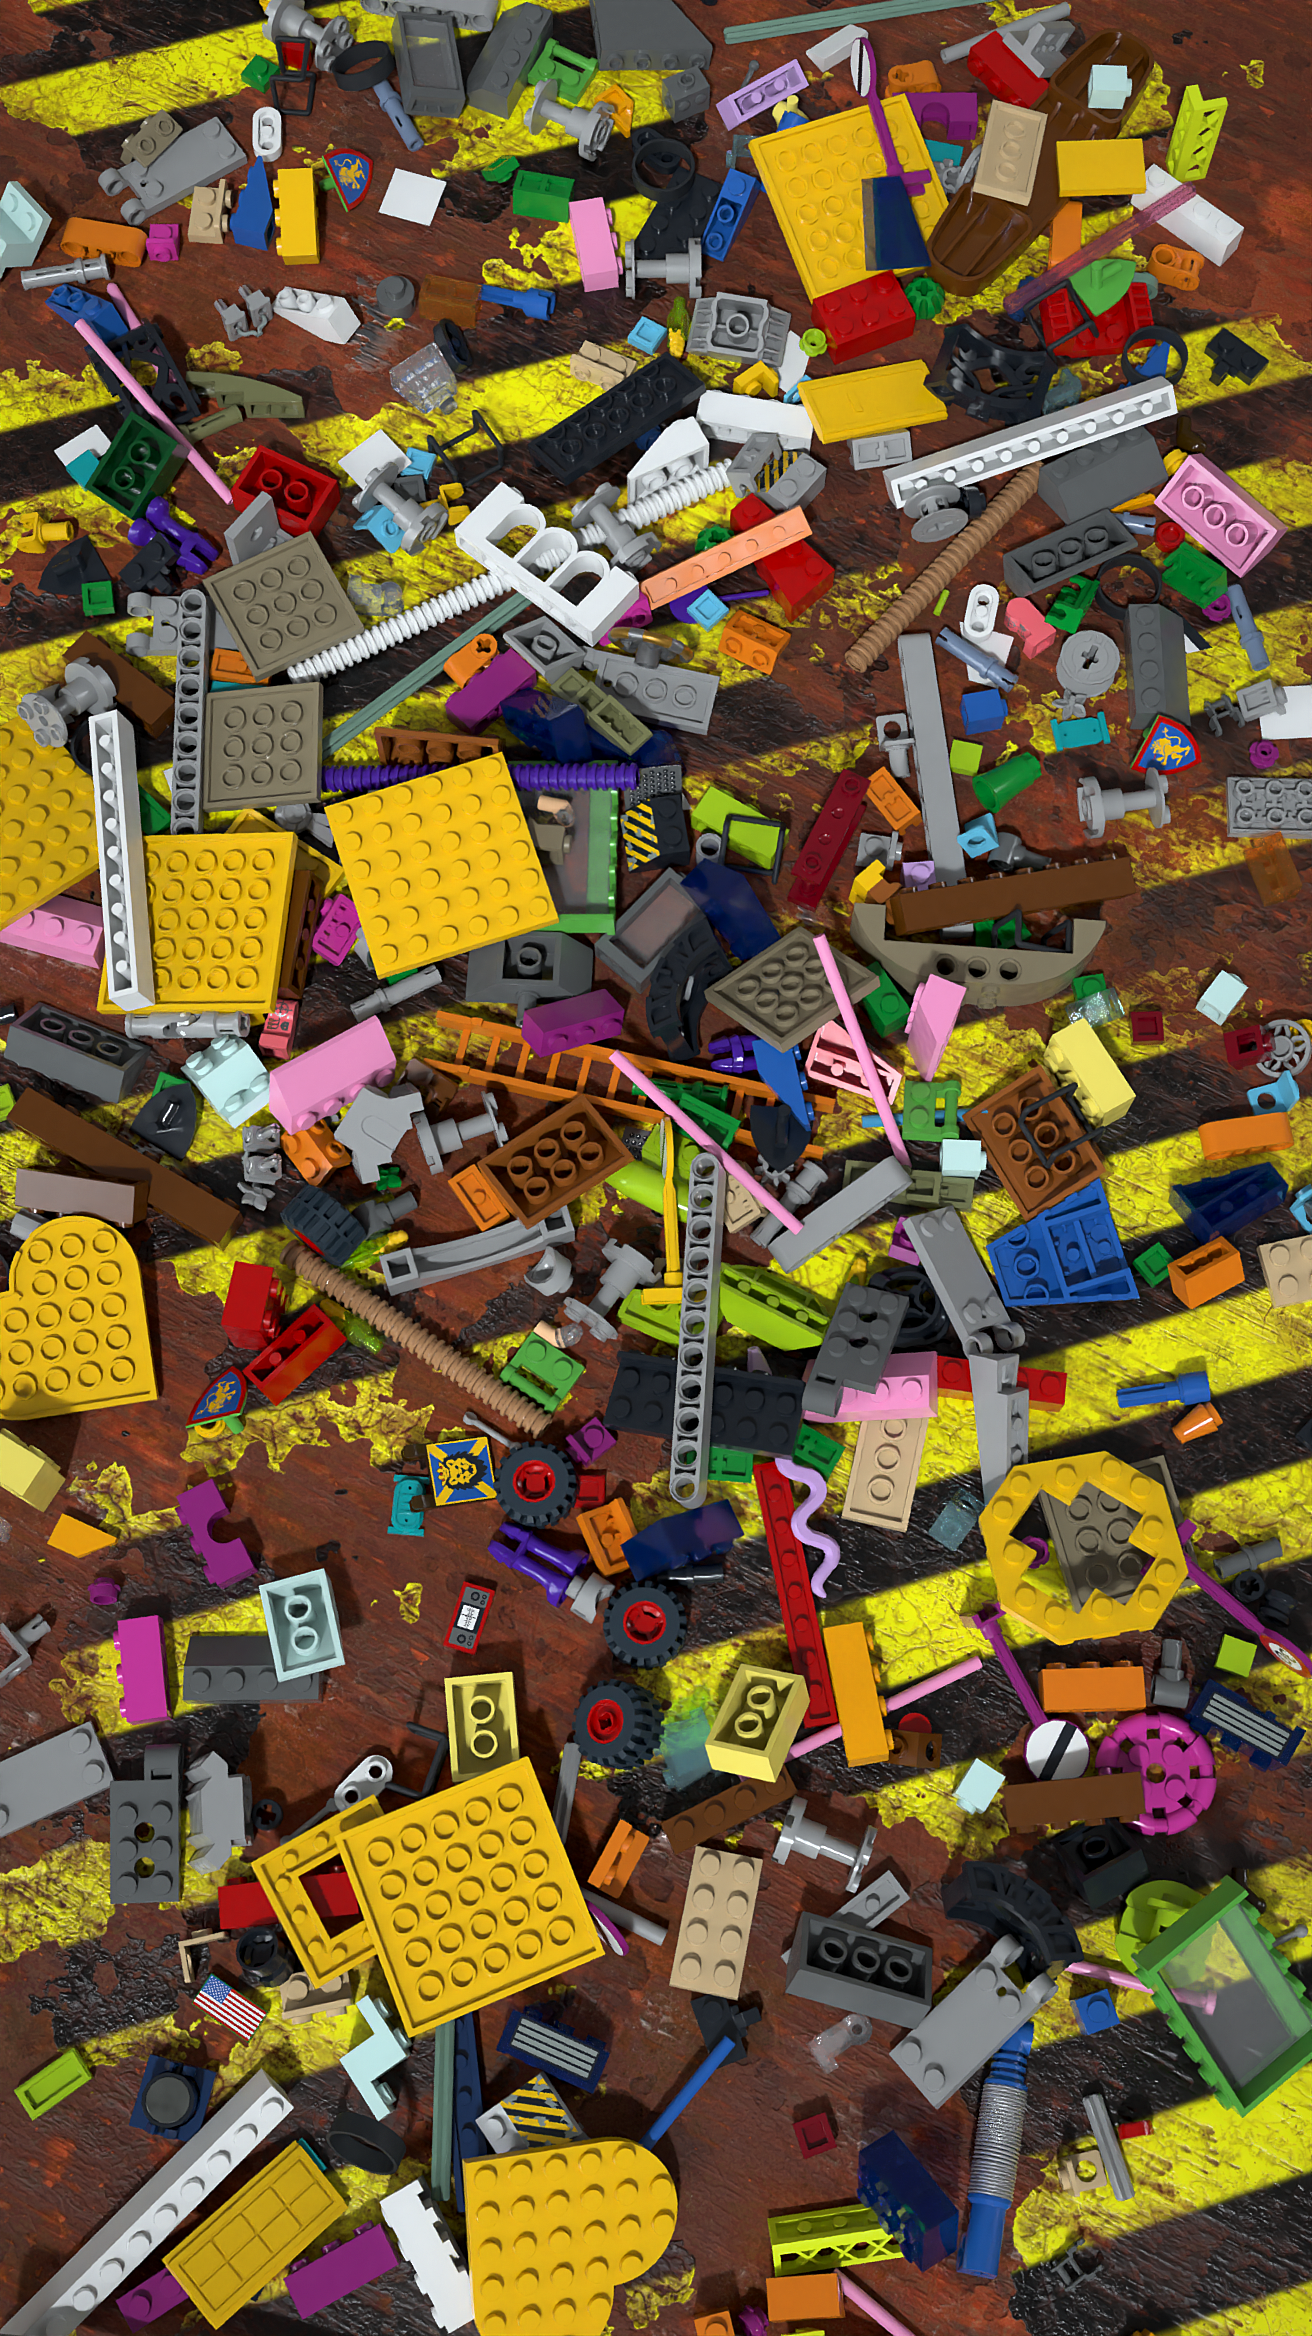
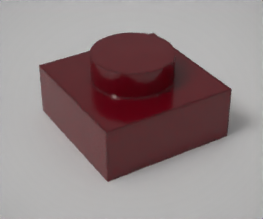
M1162 1011L1130 1012L1131 1046L1162 1045L1165 1041Z
M825 2112L792 2123L804 2159L837 2147Z

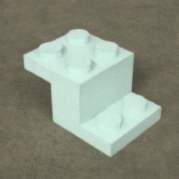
M18 181L8 182L0 201V279L6 267L32 266L52 220Z
M224 1035L221 1038H214L211 1041V1046L203 1052L192 1054L186 1060V1065L180 1068L185 1076L197 1086L214 1111L234 1129L269 1103L270 1074L251 1047L237 1035Z
M367 1995L358 2001L356 2005L375 2034L339 2060L379 2121L396 2110L392 2103L397 2099L386 2082L380 2084L377 2079L412 2055L408 2047L413 2044L402 2027L395 2029L389 2019L393 2012L384 1998Z

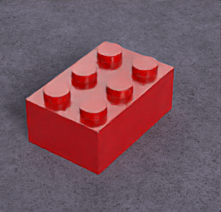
M892 269L813 299L811 321L816 329L821 330L825 334L827 352L834 365L913 336L916 314Z
M260 444L230 490L235 510L242 513L262 491L266 492L273 499L280 529L292 537H298L311 531L315 540L341 500L337 480Z
M239 1261L234 1263L221 1326L235 1347L263 1352L282 1334L283 1327L279 1325L281 1313H287L289 1295L286 1294L285 1287H283L274 1267Z

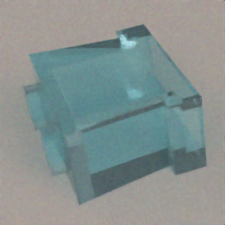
M702 1706L689 1711L690 1719L661 1725V1727H665L664 1735L660 1734L659 1741L662 1743L659 1749H653L655 1757L662 1755L667 1768L662 1769L661 1772L668 1788L675 1787L677 1794L713 1772L715 1778L727 1773L712 1769L705 1747V1742L711 1728Z

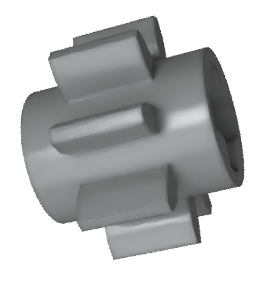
M944 158L943 163L934 161L933 165L945 195L947 192L956 194L955 187L960 170L962 169L961 166H953L952 159Z
M758 1155L757 1161L762 1166L754 1168V1175L762 1176L761 1186L769 1184L773 1185L774 1190H777L779 1183L782 1181L788 1183L790 1181V1176L785 1172L793 1171L794 1164L781 1173H778L776 1170L770 1173L768 1168L772 1167L761 1155Z

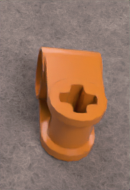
M923 60L918 63L892 67L888 73L889 85L885 90V98L892 97V93L900 92L940 93L941 84L933 63L929 60Z
M1159 244L1152 251L1146 272L1155 276L1159 283L1174 286L1185 291H1192L1199 286L1200 279L1198 274L1204 266L1205 259L1203 255L1196 251H1187L1168 244Z
M490 634L477 635L460 651L448 658L443 666V670L461 689H464L476 673H482L490 666L491 658L494 659L500 654L497 641Z

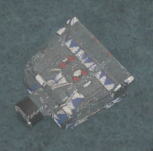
M434 341L389 370L392 388L423 414L429 413L436 407L444 415H449L456 409L457 402L453 398L457 393L456 378Z

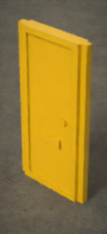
M922 359L799 382L797 385L798 394L816 434L823 444L946 420L948 417L944 402L936 398L923 385L926 375H929L930 372Z
M295 2140L168 2253L162 2261L208 2322L217 2330L349 2207L302 2146Z

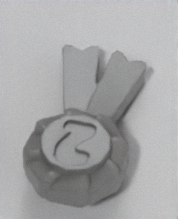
M308 803L277 806L274 817L278 826L295 834L307 830L328 847H333L334 838L326 814L312 813Z

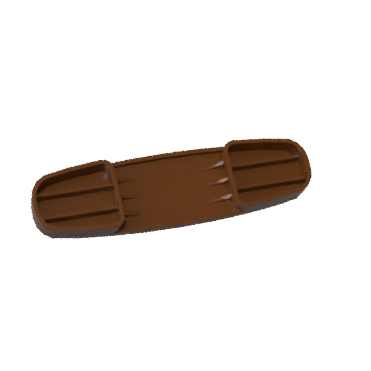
M1108 28L1098 31L1052 74L1048 88L1029 107L1030 110L1048 114L1032 195L1028 206L972 191L975 180L974 175L969 183L963 184L958 189L927 240L926 251L928 258H924V270L927 277L934 278V282L941 284L943 290L957 297L975 296L999 278L1028 249L1073 197H1059L1055 152L1056 142L1112 140L1118 137L1139 104L1149 84L1154 68V55L1145 42L1122 29ZM1092 65L1127 66V78L1132 79V90L1130 97L1125 98L1122 109L1088 108V81Z

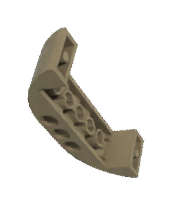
M854 903L850 936L863 961L868 966L878 961L897 990L907 995L915 996L920 982L926 984L930 974H933L967 988L961 1006L974 1004L982 1009H993L996 1006L1033 1004L1050 998L1067 988L1072 980L1078 978L1089 964L1105 930L1106 921L1074 919L1072 923V951L1069 954L884 940L886 905Z

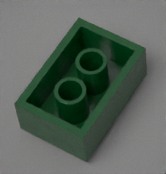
M131 411L84 488L131 520L136 521L138 518L146 520L148 505L155 497L163 496L191 450Z

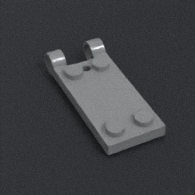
M216 116L177 137L147 168H144L135 160L118 170L115 168L105 170L99 176L98 183L108 196H115L128 186L132 189L138 199L132 198L122 205L120 212L130 226H137L146 218L194 193V186L205 187L248 162L245 153Z
M134 592L128 595L127 612L130 615L136 617L154 616L153 637H149L144 633H130L126 636V653L133 657L177 656L180 596H150L142 592ZM205 596L211 612L210 655L214 654L215 648L239 652L210 596ZM193 605L189 611H196L201 605ZM164 622L170 623L169 626H162ZM192 633L188 639H195L200 633Z
M587 646L579 647L586 653L580 670L594 671L597 669L598 672L594 684L607 696L611 694L639 721L707 735L719 686V676L659 663L656 670L647 669L634 664L635 658L604 652ZM605 682H609L612 685L610 687H605L603 684Z
M953 1205L909 1217L902 1222L963 1344V1351L966 1357L969 1359L971 1354H992L993 1342L986 1333L979 1332L988 1328H992L996 1343L1001 1349L1008 1351L1022 1346L1025 1341L1024 1330L1020 1324L1011 1322ZM1008 1331L1010 1332V1334H1011V1336H1012V1342L1010 1341V1339H1009V1337H1008ZM976 1342L979 1344L980 1352L976 1347Z
M86 1722L0 1762V1839L110 1788V1781L116 1779L93 1722Z
M1011 1934L1002 1937L993 1946L991 1953L921 2021L917 2029H913L889 2053L936 2109H939L1059 1989V1986L1045 1972L1037 1976L1023 1994L1003 1972L1023 1951L1022 1945ZM1001 1987H1005L1007 1992L1004 1996L1000 1997L998 1990Z

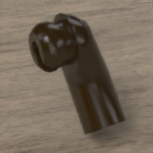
M1189 417L1177 419L1176 442L1178 447L1191 455L1204 454L1207 444L1201 437L1191 432L1192 420Z
M1233 1867L1231 1878L1245 1888L1249 1894L1244 1899L1252 1904L1260 1915H1263L1267 1908L1266 1902L1249 1888V1869Z

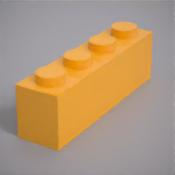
M862 1621L823 1628L824 1647L848 1768L888 1761L889 1750L894 1749L891 1730H884L882 1717L887 1716L884 1696L878 1697L875 1684L880 1683V1675L877 1663L871 1664L868 1651H874L871 1632L864 1631Z

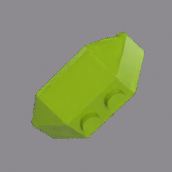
M721 1262L718 1305L727 1322L783 1351L822 1345L833 1316L828 1314L826 1308L814 1295L759 1267L730 1265L729 1263Z

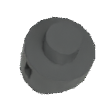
M390 276L379 283L376 290L379 311L396 318H410L416 309L413 284L402 276Z

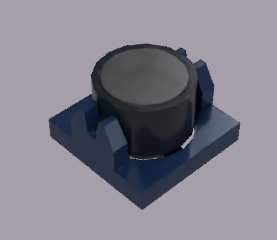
M150 2054L129 2126L143 2129L149 2134L160 2135L163 2138L179 2139L188 2142L203 2127L218 2072ZM196 2084H197L198 2089H199L200 2099H199V2094H198V2090H197Z

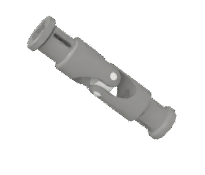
M203 1011L202 1014H191L190 1012L127 1013L125 1017L126 1035L128 1038L133 1039L140 1036H152L154 1039L221 1038L224 1035L247 1037L250 1031V1016L242 1011H236L235 1013Z

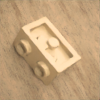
M220 179L219 188L194 186L188 228L189 242L223 244L225 232L229 233L230 216L227 214L228 208L233 207V191L228 189L226 179Z
M586 340L578 354H572L570 357V374L581 381H589L596 384L605 391H608L637 370L636 361Z
M735 1160L754 1178V1173L746 1162ZM724 1168L726 1172L723 1221L730 1233H736L759 1217H766L770 1211ZM714 1170L705 1175L704 1177L711 1175L714 1172Z
M349 1970L317 1989H314L305 1971L292 1974L289 1980L280 1985L284 2011L282 2012V2019H291L292 2025L313 2021L312 2014L326 2011L327 2018L347 2014L346 2006L355 2005Z

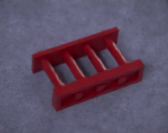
M843 768L791 871V875L797 878L788 894L787 901L815 913L866 812L867 806L862 805L861 802L871 785V780Z

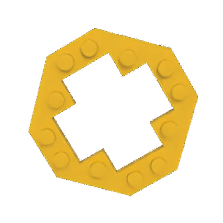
M1106 1451L1014 1466L979 1516L978 1523L987 1549L986 1555L992 1578L994 1577L1000 1609L1059 1646L1072 1644L1075 1640L1087 1638L1095 1640L1118 1636L1121 1632L1133 1630L1141 1632L1154 1629L1189 1572L1163 1485ZM1089 1482L1143 1515L1129 1536L1128 1542L1156 1559L1125 1606L1095 1588L1079 1614L1021 1579L1035 1559L1037 1552L1010 1536V1534L1041 1489L1070 1506L1085 1483Z

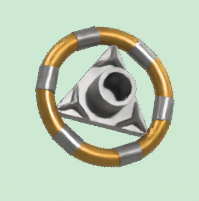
M614 627L608 633V639L615 646L629 653L636 654L634 664L643 668L656 670L659 661L677 664L689 663L694 657L693 651L682 642L644 629Z

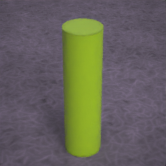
M943 589L933 614L940 616L950 593L948 590Z

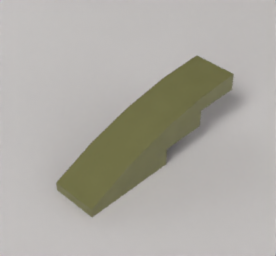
M186 371L188 389L194 388L199 398H216L219 408H228L236 404L238 408H245L247 418H305L302 396L275 385L228 374Z
M573 667L550 686L551 692L567 707L630 756L653 736L652 732L611 694L607 696L592 681L588 682Z
M846 1160L842 1190L879 1163ZM902 1165L913 1182L907 1189L889 1202L933 1209H941L953 1205L955 1211L972 1213L975 1179L943 1176L942 1172L911 1170L909 1165Z

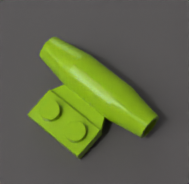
M656 1124L642 1147L641 1161L635 1159L604 1181L626 1197L663 1215L662 1193L665 1181L662 1174L660 1157V1125ZM673 1132L674 1170L672 1181L676 1191L677 1221L687 1223L690 1166L692 1160L697 1155L708 1152L699 1144ZM705 1198L701 1202L700 1207L705 1208L712 1202Z

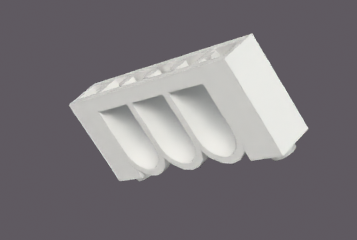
M503 482L454 530L456 545L592 647L639 599V582L629 571L624 572L617 566L610 571L606 559L594 551L578 552L576 538L569 531L559 527L546 528L543 513L538 508L525 504L522 493L514 487H508ZM530 525L536 528L538 531L536 535L513 559L495 547L516 526ZM560 548L570 554L569 557L545 582L526 570L548 549ZM586 571L598 574L602 578L601 581L577 607L559 594L564 586L578 573Z

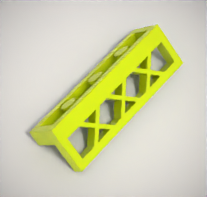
M1198 84L1186 86L1165 159L1169 175L1179 182L1194 181L1206 177L1228 107L1226 97L1203 101ZM1214 111L1209 116H1204L1205 112ZM1206 128H1210V130H1208V131H1207L1206 133H1204L1203 135H1201V136L1198 135L1199 133H1201V132H1202L1203 130H1205ZM1201 146L1205 147L1198 153L1193 154V152H1195ZM1196 164L1199 165L1198 169L1189 170Z
M907 2197L767 2218L776 2277L915 2255L913 2222ZM906 2236V2243L896 2245L887 2243L893 2237ZM860 2242L870 2244L864 2250L856 2251L852 2248L856 2243ZM831 2247L835 2249L830 2255L821 2256L817 2254L822 2248ZM789 2253L800 2255L796 2260L781 2262L780 2255Z

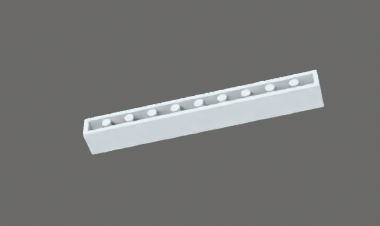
M1159 376L884 470L882 472L889 499L898 509L903 507L912 495L924 488L941 484L954 485L960 488L1176 414L1178 410L1173 384L1164 377Z
M116 709L89 717L109 999L127 1012L155 1005L134 729L133 725Z
M261 2068L0 2329V2334L68 2336L288 2115L294 2106L285 2091Z

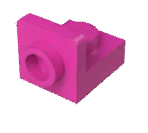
M150 224L149 238L146 239L150 260L160 262L179 260V224Z

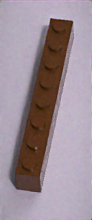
M1117 853L1099 857L1098 862L1090 863L1089 858L1071 861V866L1061 867V863L1042 866L1043 871L1033 872L1032 867L1014 871V876L1008 877L1004 876V872L986 875V880L976 882L975 877H968L957 880V885L947 886L946 882H938L928 885V890L918 891L917 886L903 888L899 890V895L890 899L896 936L1002 919L1016 909H1020L1022 915L1125 898L1136 893L1130 858H1118Z
M29 1087L25 1089L6 1117L13 1128L86 1171L148 1180L147 1207L224 1252L244 1222V1218L239 1211V1205L226 1197L222 1201L212 1195L214 1191L201 1182H197L196 1185L186 1180L187 1175L173 1166L169 1169L159 1164L161 1160L152 1153L145 1150L141 1154L133 1149L134 1144L121 1135H118L116 1138L106 1133L108 1129L101 1123L93 1119L90 1123L80 1118L82 1114L72 1106L65 1104L64 1107H61L54 1102L55 1098L45 1090L39 1089L36 1092Z

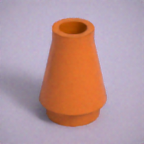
M1208 1401L1203 1405L1199 1403L1171 1429L1179 1442L1184 1444L1192 1439L1217 1431V1427L1223 1421L1214 1406Z

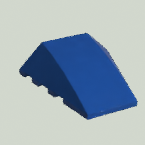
M1100 1178L1091 1182L1089 1186L1081 1191L1071 1194L1053 1208L1038 1214L1036 1218L1028 1223L1018 1226L986 1246L1005 1307L1140 1299L1110 1214V1208Z

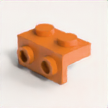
M320 1119L309 1129L301 1130L292 1136L286 1130L280 1137V1146L309 1185L321 1188L337 1168L349 1165L352 1161L345 1147L334 1139V1134L324 1119Z
M622 1497L614 1499L608 1505L587 1511L576 1517L601 1577L605 1578L638 1565L632 1550L635 1548L639 1549L640 1546L645 1545V1542L638 1534L633 1523L632 1512L625 1505Z

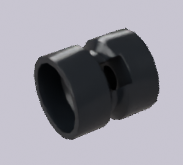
M252 1928L243 1934L237 1944L236 1958L240 1966L264 1987L274 1988L289 1980L293 1974L296 1964L294 1953L269 1928Z

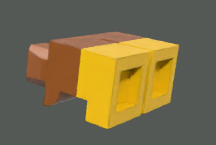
M876 859L854 879L849 900L853 904L886 905L885 924L892 930L895 925L890 899L899 895V890L902 889L903 885L897 882L889 884L883 878L886 867Z

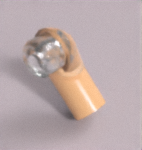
M540 795L537 805L538 810L552 812L557 823L565 826V828L574 824L576 815L567 800Z
M541 1320L533 1333L555 1348L561 1349L577 1344L583 1335V1329L577 1323H570L568 1326L554 1329Z

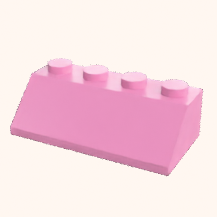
M1202 453L1189 455L1154 501L1155 505L1240 578L1262 560L1288 530L1285 524Z
M57 895L0 931V942L100 969L106 951L103 908Z
M930 974L926 984L920 982L904 1031L909 1034L906 1045L923 1082H931L953 1032L967 989L933 974Z
M376 1015L270 1071L269 1111L291 1136L301 1130L309 1129L315 1122L326 1116L336 1114L342 1107L355 1101L361 1089L369 1084L376 1088L384 1087L395 1078L396 1058Z
M937 1352L891 1354L876 1394L844 1387L841 1407L835 1418L806 1410L804 1419L810 1424L938 1417ZM816 1359L808 1360L802 1377L806 1384Z

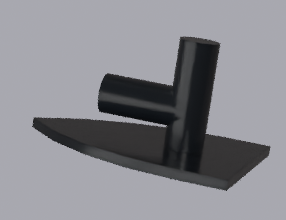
M85 535L62 548L49 561L42 573L38 589L56 595H81V584L112 581L88 536Z
M185 1083L171 1086L157 1093L145 1103L129 1129L180 1162L183 1161L188 1152L196 1130V1100L191 1084Z
M786 1104L779 1107L751 1105L750 1129L755 1146L763 1159L774 1170L781 1173L794 1164L805 1151L811 1138L813 1121H809L811 1131H806L791 1114L790 1106Z

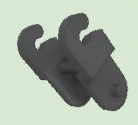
M1222 694L1221 700L1214 703L1204 702L1203 709L1210 718L1208 724L1212 731L1216 729V737L1222 735V729L1217 719L1226 715L1233 717L1234 721L1239 720V728L1245 726L1244 717L1238 706L1233 707L1230 697L1228 698L1226 694ZM1224 706L1226 711L1216 714L1214 709Z
M1083 2237L1074 2241L1064 2250L1067 2254L1059 2261L1055 2259L1052 2262L1053 2266L1050 2271L1051 2273L1057 2271L1067 2284L1064 2287L1065 2292L1070 2289L1074 2292L1077 2289L1076 2285L1080 2281L1085 2279L1089 2282L1096 2276V2272L1104 2269V2265L1099 2263L1087 2273H1084L1073 2259L1072 2253L1077 2250L1079 2245L1081 2246L1085 2243ZM1068 2261L1078 2273L1073 2280L1063 2267Z

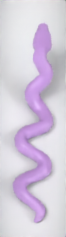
M749 1347L747 1349V1371L762 1370L772 1376V1371L759 1347ZM775 1458L777 1469L785 1477L803 1482L810 1487V1495L792 1515L791 1529L794 1536L802 1543L824 1551L825 1558L811 1579V1589L817 1596L826 1598L827 1594L823 1588V1583L839 1563L841 1557L840 1547L835 1539L827 1534L812 1530L807 1524L811 1514L826 1499V1481L819 1472L812 1468L797 1465L791 1460Z

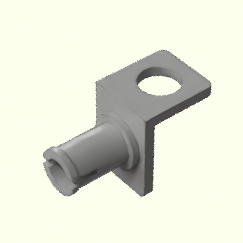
M901 713L878 716L876 718L879 751L889 752L891 776L894 779L910 777L907 750L915 742L914 738L909 739L906 715ZM890 721L898 723L901 728L900 735L894 739L888 738L884 734V726Z
M37 1614L36 1617L15 1633L13 1631L10 1632L3 1623L0 1624V1633L20 1656V1658L0 1673L1 1688L32 1664L27 1648L51 1631L50 1626L46 1621H43V1617L40 1614Z

